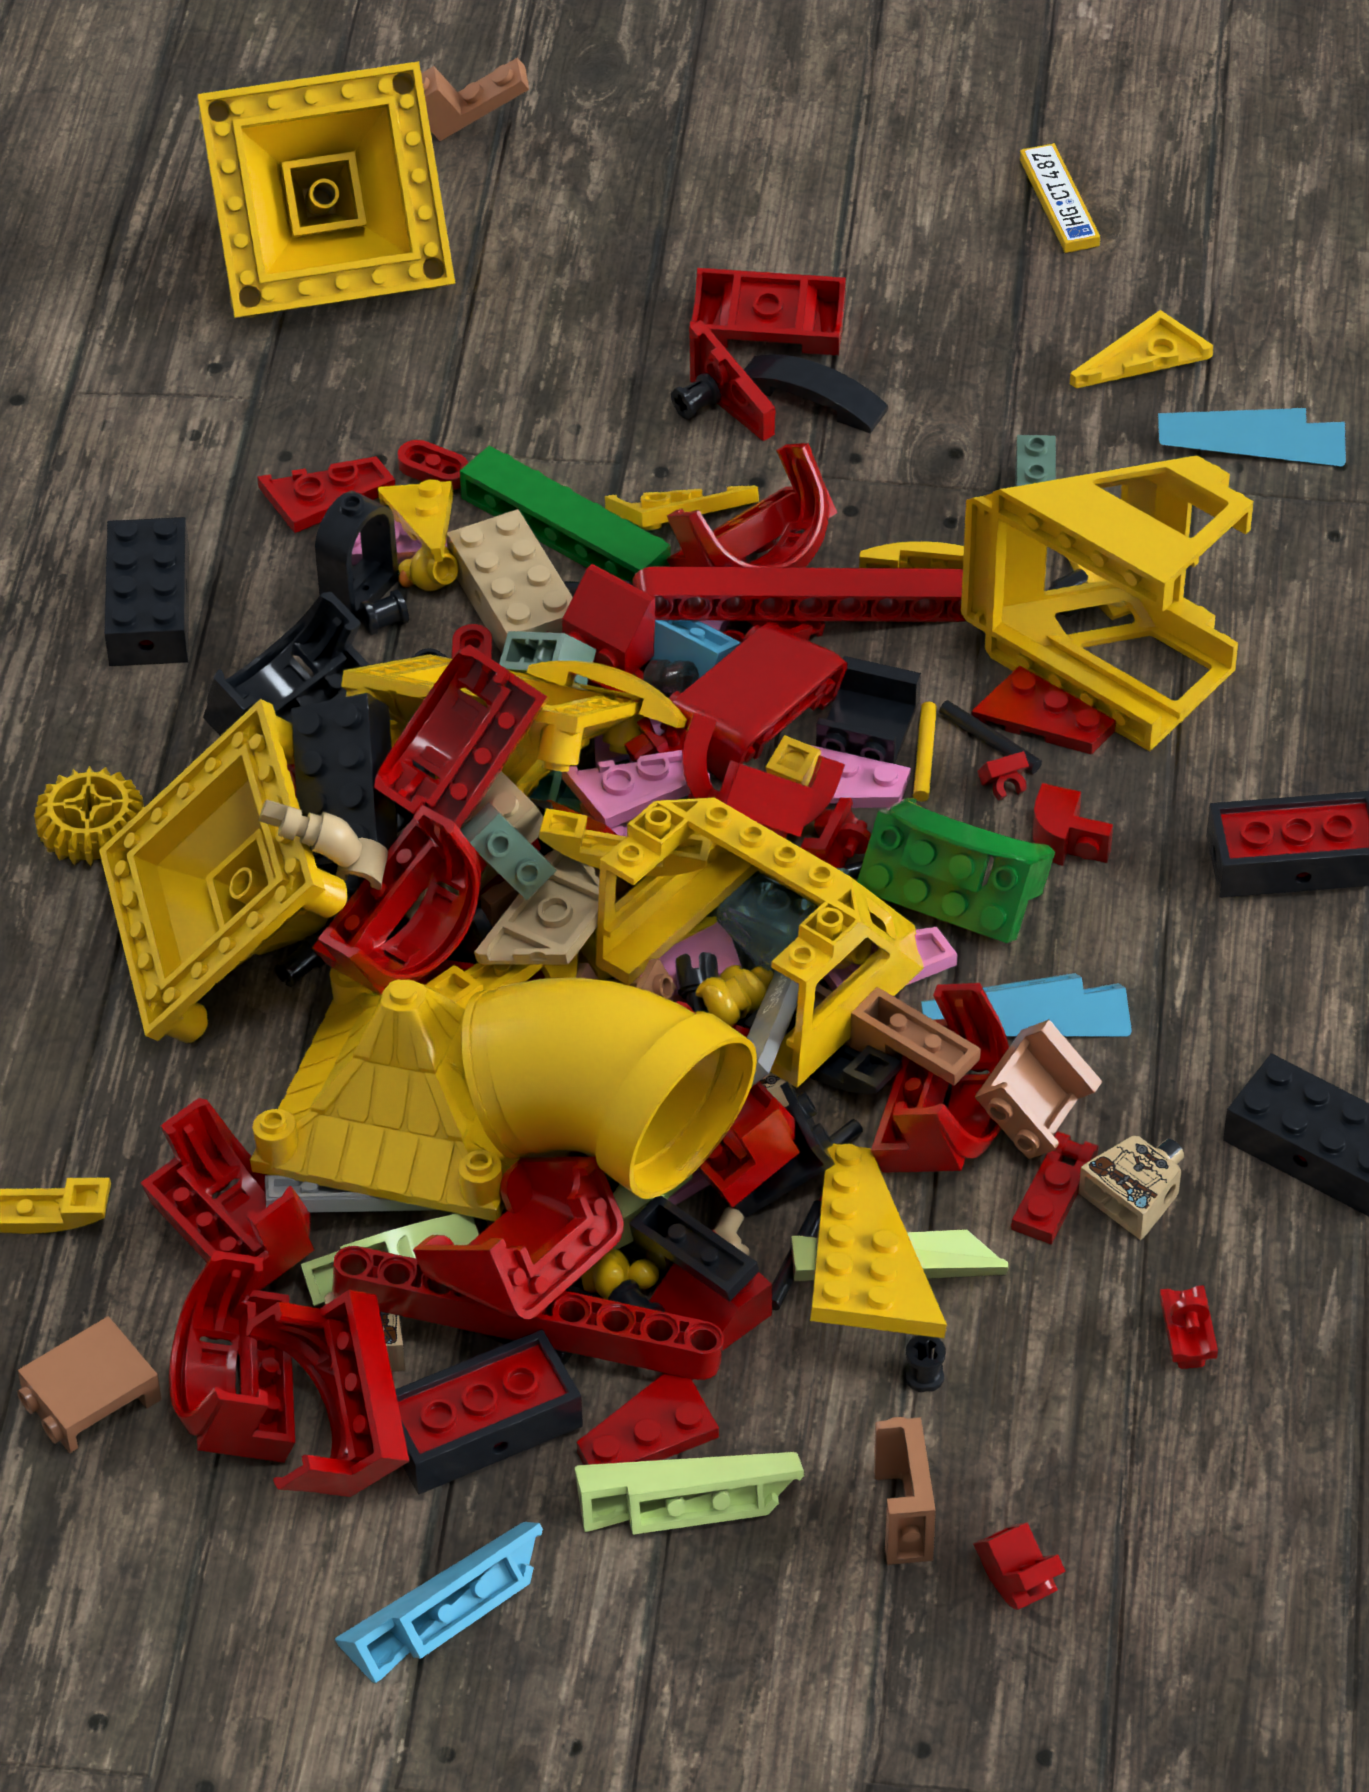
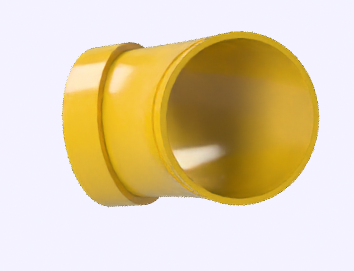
M545 978L509 984L497 990L479 991L468 1001L462 1023V1056L467 1086L478 1119L496 1149L511 1159L528 1157L532 1153L541 1154L558 1150H574L591 1154L596 1157L597 1164L604 1173L631 1193L643 1199L655 1198L674 1189L693 1174L712 1154L740 1113L751 1089L757 1065V1054L754 1044L717 1016L710 1013L695 1014L684 1006L653 992L613 981L588 978Z

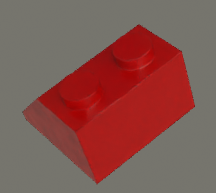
M591 564L586 569L562 618V633H566L595 648L596 653L593 663L611 666L633 675L654 656L655 597Z
M673 1263L650 1301L652 1303L658 1302L667 1313L704 1320L717 1325L724 1335L723 1351L772 1315V1283L758 1272L729 1302Z

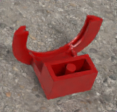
M693 712L683 742L682 768L686 784L694 799L716 798L785 839L788 833L800 837L804 826L816 819L829 805L838 787L845 764L820 755L807 786L730 760L720 791L715 790L707 772V750L717 720Z

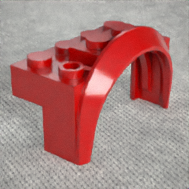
M809 443L786 444L776 450L792 486L780 489L713 531L699 510L684 512L683 509H678L667 515L681 547V550L666 558L670 567L805 568L814 558L823 542L828 519L837 514ZM802 529L804 530V533H796ZM782 535V537L777 543L776 538ZM771 549L759 559L747 563L746 556L754 551L761 553Z
M470 644L456 653L403 730L378 770L374 788L413 814H416L419 808L424 805L455 822L461 830L549 698ZM466 688L467 690H469L470 692L484 700L487 704V707H485L484 705H482L481 703H479L478 701H476L460 689ZM412 760L438 776L439 779H433L415 767Z
M422 805L388 849L381 889L378 890L370 887V881L365 879L331 924L323 931L312 948L327 965L380 996L392 981L397 979L417 981L444 962L463 940L476 911L481 872L487 866V863L466 839L455 822ZM442 881L458 890L459 896L439 886L437 882ZM428 888L419 908L410 921L395 936L386 941L387 937L419 898L420 894Z
M980 983L938 984L933 997L944 1019H936L934 1021L981 1048L980 1060L970 1070L975 1072L988 1070L989 1073L964 1075L955 1086L952 1085L947 1109L943 1101L949 1082L903 1055L901 1060L903 1067L897 1072L871 1148V1152L882 1173L962 1171L965 1159L981 1156L1002 1129L975 1098L1009 1048L1001 1021Z
M681 1001L676 1002L684 1006L688 1010L692 1011L693 1013H695L687 1003ZM759 1081L751 1087L740 1113L723 1140L697 1170L733 1208L800 1153L793 1142L795 1118Z
M197 1098L160 1125L175 1158L143 1180L141 1185L150 1203L206 1263L215 1250L262 1257L263 1272L253 1289L262 1290L315 1250L309 1239L311 1214L300 1197L289 1186L280 1198L266 1207L265 1176L267 1174L252 1172L250 1163L252 1156L234 1136L208 1100ZM233 1179H239L231 1188L217 1198L212 1199L214 1193L224 1190Z
M215 1250L192 1285L176 1326L169 1368L171 1402L188 1433L197 1436L198 1451L285 1463L295 1444L292 1357L276 1346L247 1337L246 1327L248 1321L277 1302L290 1303L289 1295L253 1290L263 1272L262 1257ZM203 1336L212 1340L224 1339L229 1340L233 1345L204 1342L199 1339ZM237 1352L240 1356L241 1394H236Z
M348 1290L322 1308L277 1302L247 1322V1337L282 1349L303 1367L317 1387L330 1421L332 1434L330 1458L304 1454L301 1456L302 1466L284 1477L273 1478V1482L278 1490L352 1497L409 1462L376 1294Z

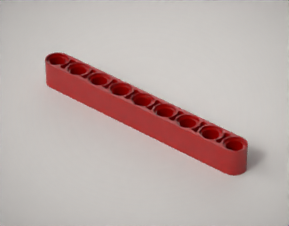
M646 567L639 570L633 578L634 587L655 597V620L966 621L961 613L963 569Z
M360 1246L344 1247L334 1257L332 1286L334 1296L337 1298L348 1290L376 1294L380 1312L510 1340H517L543 1329L556 1350L695 1380L710 1379L720 1369L724 1335L717 1325L708 1321L564 1291L532 1319H511L431 1280L424 1275L416 1258Z

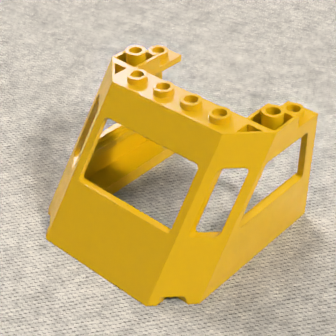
M1197 455L999 489L985 496L966 500L961 613L968 623L985 632V650L991 659L1012 671L1020 665L1116 720L1115 732L1150 752L1236 669L1238 642L1214 629L1216 615L1184 598L1186 569L1189 566L1195 567L1199 563V557L1231 527L1245 535L1251 530L1254 501L1245 497L1242 493L1229 488L1230 473ZM1122 485L1121 499L1102 488ZM1192 505L1215 517L1199 533L1189 538ZM1047 547L1100 576L1105 581L1045 591ZM1124 601L1135 620L1129 624L1066 635L1055 616L1060 612ZM1152 636L1208 668L1209 671L1179 700L1173 701L1083 648Z
M716 798L652 802L628 823L627 837L600 859L596 966L626 985H630L644 972L650 959H659L756 871L761 872L819 906L799 925L798 937L771 961V968L798 983L799 988L795 1027L784 1036L770 1072L798 1088L851 1038V1013L876 987L895 996L924 969L922 958L917 950L915 925L852 877ZM692 834L704 836L712 841L706 868L680 875L646 876L615 903L617 876L635 885ZM865 938H868L880 947L814 1009L816 985Z

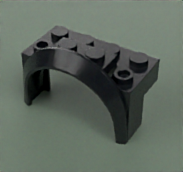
M332 592L322 593L292 628L245 667L225 679L221 669L215 673L208 686L207 707L203 718L221 736L260 699L273 704L276 716L292 723L291 708L346 697L347 690L341 687L343 670L370 665L352 646L361 622ZM293 655L299 656L314 672L313 677L295 660Z

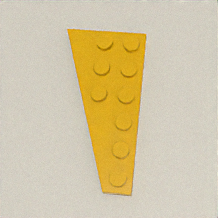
M833 1143V1146L829 1147L828 1151L835 1165L825 1170L823 1177L810 1321L945 1339L946 1321L878 1164L871 1152V1148L857 1147L853 1144Z

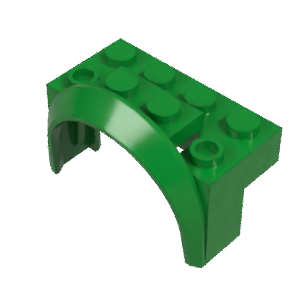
M904 798L892 804L889 808L878 811L858 877V883L879 898L1004 943H1010L1017 939L1028 900L1043 894L1055 855V851L1049 845L1011 838L949 818L915 804L917 800L915 798ZM992 855L994 862L990 872V876L987 884L982 886L987 866Z

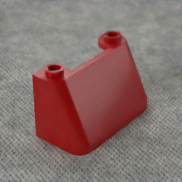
M769 623L764 624L762 627L757 624L746 633L742 643L684 692L676 691L668 699L672 701L687 719L684 727L686 730L688 729L693 712L717 720L707 750V769L723 782L730 760L741 764L744 761L746 763L749 762L752 758L756 760L761 756L764 745L808 707L813 711L817 707L823 710L833 702L839 691L848 663L835 652ZM662 722L660 725V728L663 731H665L669 727H673Z
M596 1157L520 1158L507 1169L501 1180L500 1191L507 1211L468 1245H454L451 1239L445 1235H431L413 1249L424 1275L511 1319H532L616 1246L622 1237L624 1224L622 1214L606 1175L597 1164Z

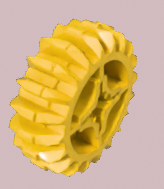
M89 766L85 773H78L73 769L70 777L66 778L58 775L56 784H46L45 794L38 795L34 818L37 835L40 837L41 842H44L48 852H55L59 861L69 857L74 865L80 860H86L91 867L94 860L101 859L99 850L144 808L143 797L140 795L139 790H136L133 781L125 780L121 772L110 776L106 767L100 772H94Z

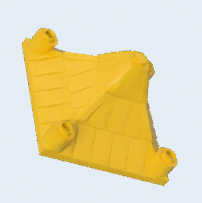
M419 61L197 94L199 119L203 127L230 289V304L233 309L234 318H252L259 314L421 289L434 290L442 286L455 284Z
M429 654L343 670L341 687L347 690L346 697L369 693L388 705L390 718L398 722L397 728L402 733L452 659ZM509 670L549 698L501 770L528 798L538 787L539 781L552 771L568 772L570 765H578L580 750L589 744L591 738L603 734L602 741L610 744V751L628 754L624 744L641 734L637 721L645 717L639 714L644 698L629 693L578 683L563 687L528 673ZM466 688L460 689L461 691H463L464 693H466L467 695H469L470 697H472L473 699L487 707V704L484 700H482Z
M262 699L257 701L99 850L145 1036L159 1041L164 1035L184 1043H192L204 1034L208 1025L207 1011L197 1001L211 990L215 983L221 981L229 972L255 954L261 955L283 948L317 933L325 926L329 917L334 916L343 909L347 901L346 883L343 879L317 868L310 845L301 843V837L295 836L293 840L278 836L279 827L258 821L266 799L300 809L298 800L295 797L291 775L287 770V762L294 758L292 723L276 716L273 704Z
M331 968L330 981L333 1000L312 1040L311 1046L308 1048L299 1066L298 1072L295 1074L278 1109L262 1112L253 1122L252 1129L256 1149L250 1159L252 1172L293 1178L296 1181H306L320 1186L496 1221L501 1216L505 1207L500 1191L503 1174L519 1159L508 1158L496 1149L486 1135L474 1109L467 1086L462 1056V1023L465 1009L426 985L413 980L397 979L392 981L380 996L343 973Z

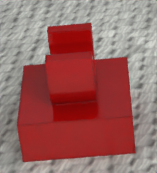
M1023 751L986 762L977 772L982 786L994 783L993 794L999 801L1007 796L1004 782L1013 783L1018 795L1026 791L1027 784L1021 773L1029 767Z

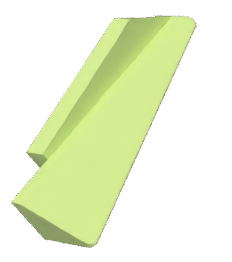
M968 1230L907 1232L926 1278L1007 1274L1008 1262L999 1258ZM792 1236L794 1281L814 1280L818 1238Z
M796 1452L578 1465L575 1467V1477L585 1532L630 1520L632 1534L635 1535L769 1515L779 1504L778 1496L794 1479L800 1481L804 1477V1470Z

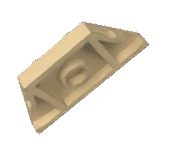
M554 849L547 857V860L557 871L528 900L519 893L474 951L477 962L481 964L568 965L597 928L599 878L596 875L595 869Z

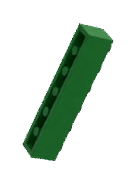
M490 445L460 470L461 498L494 517L519 509L539 542L586 568L594 564L621 580H630L633 584L635 574L646 567H670L666 558L671 556V544Z

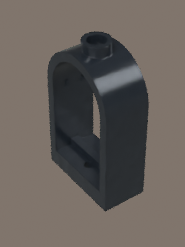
M349 491L338 497L324 515L316 536L315 555L319 596L322 593L332 592L358 620L361 619L360 602L367 600L370 603L381 599L399 581L394 515L391 509L358 492ZM360 533L362 559L352 568V551Z

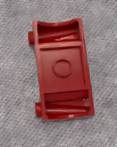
M697 268L695 302L690 326L702 320L725 348H728L729 339L802 344V353L839 356L846 301V278Z

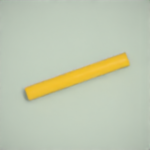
M933 702L922 703L920 710L913 798L920 802L928 800L930 792L937 706Z

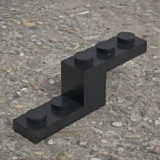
M610 1185V1188H611L612 1192L614 1193V1191L616 1190V1188H615L614 1186ZM663 1196L655 1197L629 1223L633 1241L620 1248L636 1260L648 1259L653 1262L659 1270V1276L663 1279L673 1263H675L729 1302L759 1272L757 1261Z

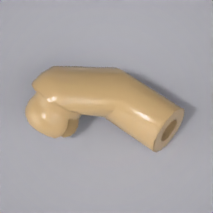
M727 1207L718 1220L714 1231L749 1256V1248L741 1244L742 1239L737 1235L744 1216L737 1209Z

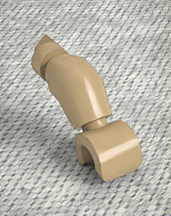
M265 800L258 821L279 827L278 836L290 840H293L295 836L301 837V843L310 845L312 851L324 855L338 865L337 877L343 880H347L348 874L363 877L370 881V887L378 890L381 889L388 857L386 847L371 839L358 838L346 821L332 814L323 812L320 816L309 813L306 817L302 815V810Z

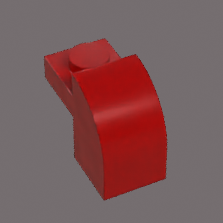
M1042 783L1034 805L1033 842L1049 845L1055 851L1052 862L1061 866L1064 865L1067 854L1107 863L1111 853L1113 824L1080 817L1081 791Z
M1028 1522L1012 1524L973 1543L990 1581L1004 1601L1013 1609L1019 1610L1058 1591L1053 1578L1066 1572L1058 1554L1042 1555Z

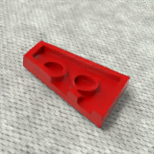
M702 320L689 326L690 382H695L698 375L704 372L708 373L713 377L720 389L721 400L717 403L762 441L775 435L776 411L772 402L758 388Z
M377 456L334 463L326 471L307 474L306 468L292 470V476L272 479L271 474L257 476L258 488L294 533L320 523L333 502L346 492L355 491L374 500L379 498L378 487L396 486L395 478Z
M1020 665L971 711V715L983 723L990 721L1004 725L1006 732L1020 735L1022 730L1043 736L1047 743L1091 755L1116 729V720Z
M664 1373L576 1442L577 1453L584 1465L663 1460L719 1438V1427L692 1379Z

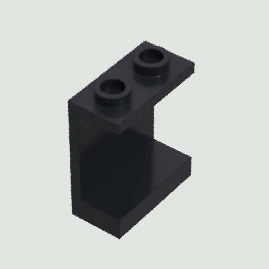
M844 656L843 660L848 663L829 715L827 719L818 718L816 723V746L895 764L920 701L921 673Z
M788 1081L780 1085L789 1103L785 1108L795 1118L793 1142L800 1153L735 1205L745 1217L752 1215L835 1165L828 1151V1148L833 1146V1143L822 1124L818 1123L816 1125L812 1118L818 1114L813 1102L805 1091L798 1095Z

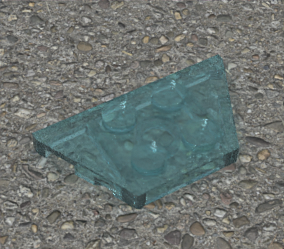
M837 868L838 870L850 876L849 870L845 868ZM756 871L717 908V921L757 967L761 966L767 971H773L771 961L798 937L799 925L819 906L761 872Z

